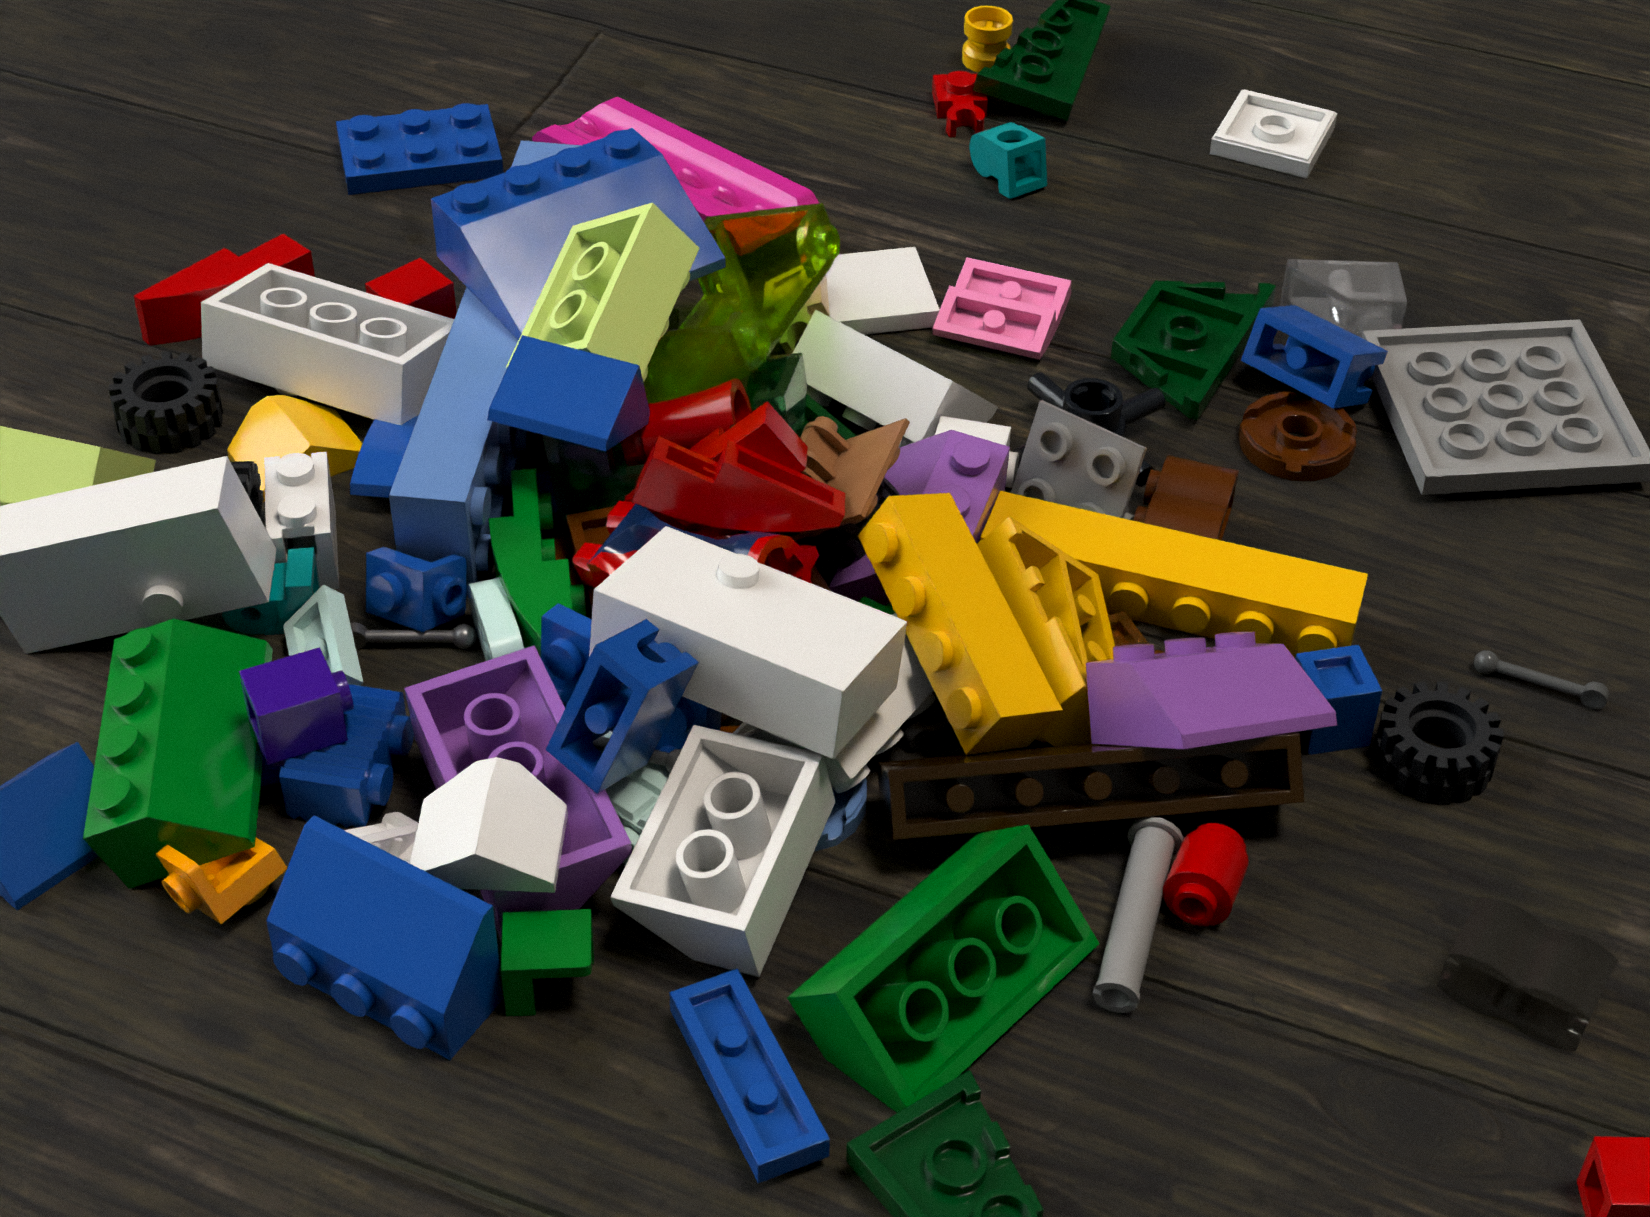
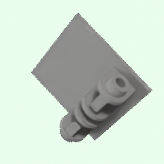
M1041 400L1037 407L1011 493L1133 521L1134 515L1129 513L1128 504L1147 448Z

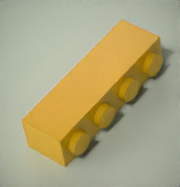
M950 493L888 496L859 533L858 538L891 602L893 610L898 618L907 621L906 635L965 754L971 755L1028 747L1063 709Z

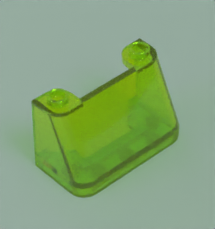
M823 203L708 216L703 221L726 258V268L697 278L704 293L703 297L677 330L666 331L664 336L658 341L647 366V377L643 382L648 404L703 391L734 378H738L741 381L763 364L828 273L839 254L840 237L837 229L831 225Z

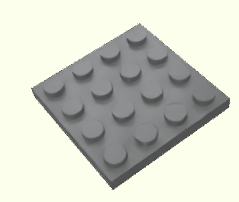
M1580 319L1368 330L1362 332L1361 338L1388 351L1384 363L1375 365L1371 378L1421 495L1650 481V449Z

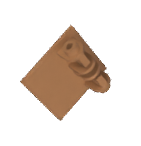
M817 417L815 421L805 425L800 438L808 446L806 469L801 473L845 493V516L840 526L861 522L875 508L878 501L876 493L887 470L894 465L900 455L899 444L910 423L906 418L846 440L837 433V424L828 417ZM836 527L801 532H781L780 535L790 536L796 541L808 536L816 537L822 532Z

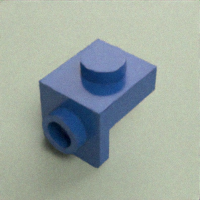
M387 547L367 552L366 612L421 632L463 616L466 611L467 598L466 558L452 554L434 562H429Z

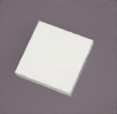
M1244 89L1241 90L1212 137L1209 154L1307 179L1335 128L1337 113Z
M916 247L810 257L809 265L819 262L827 277L829 317L863 335L933 327L940 309Z

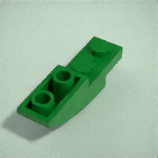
M536 468L511 470L514 516L488 518L496 578L500 579L508 596L524 648L535 646L541 658L542 615L559 603L586 616L584 584L571 585L568 559L556 560L554 538H542V531L554 530L551 493H538Z

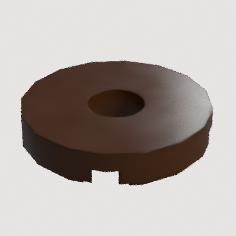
M1285 391L1263 396L1247 407L1238 434L1240 449L1253 465L1266 473L1291 481H1317L1333 477L1349 466L1356 449L1357 430L1355 422L1343 408L1333 409L1312 397L1311 401L1296 399L1297 392ZM1289 433H1300L1307 437H1297Z

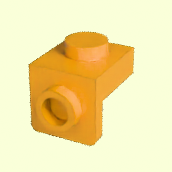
M257 837L255 847L202 865H198L195 861L168 844L156 853V856L169 873V876L162 880V884L176 904L188 914H191L195 909H199L220 924H223L243 906L250 905L260 899L267 892L270 884L287 870V866L276 849Z

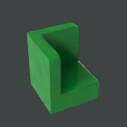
M591 909L503 912L501 976L506 1016L536 1015V979L585 977L591 974L592 965L594 964Z

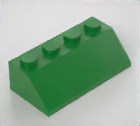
M175 618L147 628L132 630L125 636L114 639L83 839L129 889L169 876V873L156 856V853L167 844L195 861L198 865L255 847L263 753L248 719L239 671L272 661L273 649L266 640Z
M1029 824L977 833L790 994L787 999L823 1057L898 1113L957 1078L1100 943Z

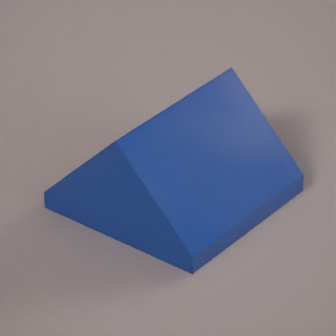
M522 335L491 402L487 420L606 452L646 426L649 422L650 409L639 365Z
M78 742L48 755L0 786V896L17 911L99 857L83 839L94 765Z

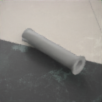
M1154 816L1141 817L1134 820L1129 826L1127 839L1131 845V850L1098 981L1092 993L1095 1002L1111 1012L1128 1013L1135 1010L1137 1004H1139V992L1163 897V886L1168 876L1172 856L1178 853L1183 841L1182 833L1178 827L1163 818Z

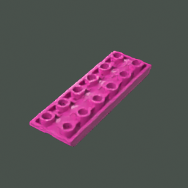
M614 97L597 105L572 123L551 125L538 131L532 137L534 142L584 145L604 138L614 131L635 129L663 154L712 237L741 253L754 250L760 244L786 231L794 230L805 221L821 214V205L810 189L620 97Z

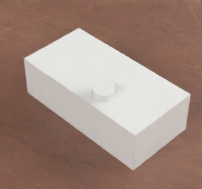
M267 263L201 302L202 359L207 361L208 367L212 366L214 369L273 387L283 395H298L367 418L403 425L420 413L454 319Z
M227 456L0 506V616L24 653L29 654L127 633L173 618L188 620L267 603L270 597L277 549Z
M665 526L594 589L589 657L596 644L647 619L659 629L655 638L657 643L667 642L673 644L681 653L687 652L699 662L682 695L683 697L834 759L897 688L907 621L758 563L748 555L733 553Z

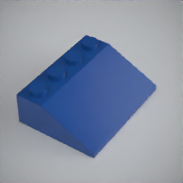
M633 128L614 131L596 141L576 148L563 149L556 155L527 165L514 166L505 173L476 183L460 185L453 191L431 198L437 257L517 340H519L569 232L574 225L653 202L699 247V251L689 271V281L726 268L725 256L663 154Z

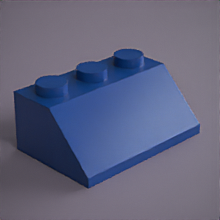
M315 815L304 825L266 920L273 950V962L276 968L294 984L301 986L309 984L333 997L348 1013L357 1017L367 1015L393 1029L395 1034L409 1046L417 1049L426 1047L451 1060L503 1001L493 905Z

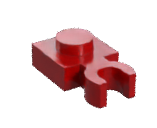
M953 71L949 74L933 75L932 95L937 119L946 118V134L950 138L956 137V129L960 126L973 128L974 134L984 131L988 99L987 95L973 91L977 74H971L966 71Z

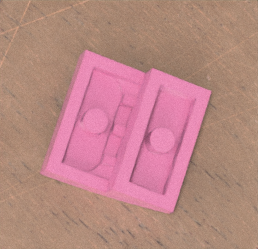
M967 257L955 287L949 285L932 328L933 335L1040 360L1047 350L1071 296V280Z

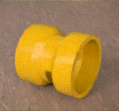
M978 6L967 11L964 16V34L968 37V40L965 41L962 47V63L966 68L974 72H980L985 66L991 68L995 63L996 56L1004 48L1010 49V45L1006 41L1012 34L1013 18L1007 10L996 6Z

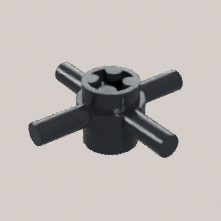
M1039 372L1034 374L1027 384V389L1040 401L1048 402L1122 437L1125 435L1126 425L1160 411L1165 407L1164 395L1158 388H1152L1123 401L1122 392L1117 386L1109 381L1098 378L1076 380L1069 384L1064 391L1048 376ZM1026 443L1013 449V452L1019 453L1018 468ZM1144 459L1135 483L1139 487L1147 484L1151 469H1154Z

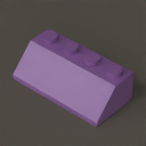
M535 646L404 688L415 741L436 790L474 762L499 757L519 762L567 805L568 817L555 893L480 890L484 901L493 905L495 926L501 940L503 912L580 909L632 853V844L606 790L598 794L595 793L545 750L565 707Z

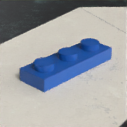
M738 968L669 992L670 1011L757 1182L761 1183L829 1157L830 1138Z

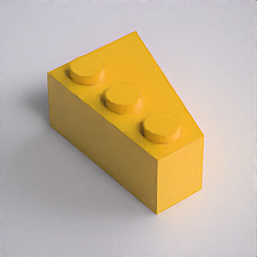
M1008 517L980 540L977 546L1063 709L1036 740L1042 743L1048 742L1055 747L1091 744L1086 662L1113 659V647H1115L1099 574L1015 519Z

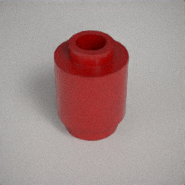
M1207 823L1186 835L1162 890L1164 902L1173 914L1187 923L1198 926L1217 925L1228 918L1249 865L1246 844L1240 834L1226 825Z

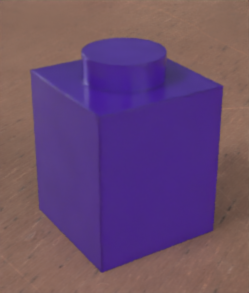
M320 647L239 671L248 719L267 765L348 741L344 712L354 709L351 691L342 670L331 673Z

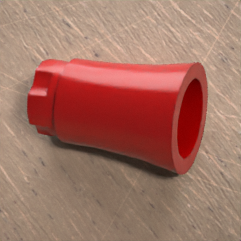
M734 378L703 391L648 404L650 409L648 424L620 442L624 460L631 470L643 469L658 436L690 449L718 427H721L726 432L752 413L749 398L743 384L738 378Z

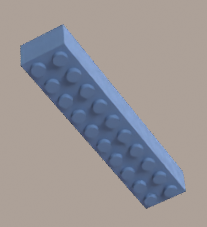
M521 141L511 168L527 165L556 155L563 149L576 148L581 145ZM467 287L389 494L396 551L429 562H434L452 554L465 557L467 560L466 586L470 583L479 582L483 572H491L493 569L494 557L488 518L508 517V492L512 490L511 470H521V452H529L527 449L526 430L487 420L489 407L507 370L506 366L518 340Z

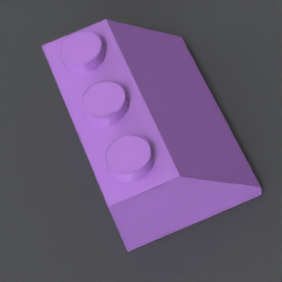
M948 430L900 447V455L897 461L887 470L884 477L895 487L899 495L950 493L977 544L980 541L981 534L999 492H1005L1010 447L955 430ZM856 555L853 556L852 565L844 569L840 565L838 566L829 585V589L832 592L857 602L865 596L884 606L888 603L891 604L867 555H864L861 559Z
M1255 632L1215 634V646L1206 647L1205 638L1165 640V653L1154 654V644L1113 647V659L1086 662L1092 744L1188 749L1337 725L1336 711L1284 644L1256 643Z

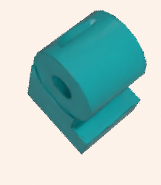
M1012 122L972 135L969 150L973 165L982 177L993 176L998 179L1000 194L1012 199L1047 186L1046 141L1044 137Z
M314 547L288 549L287 562L274 564L269 602L225 611L222 613L225 623L233 630L243 634H285L283 625L320 588Z

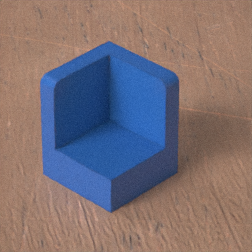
M1352 645L1297 653L1295 656L1296 661L1336 711L1337 719L1336 726L1306 730L1304 745L1308 753L1312 755L1370 746L1382 689L1360 646Z

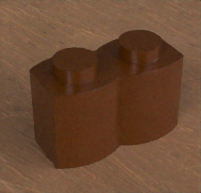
M1168 455L1161 471L1151 469L1143 499V504L1149 506L1138 505L1133 521L1222 541L1234 503L1239 470Z

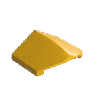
M286 395L266 396L251 406L227 448V452L231 462L254 461L257 464L258 473H260L261 477L260 490H263V502H265L264 457L280 456L281 458L291 453H303L311 457V453L327 452L330 476L332 477L355 467L363 443L335 409Z

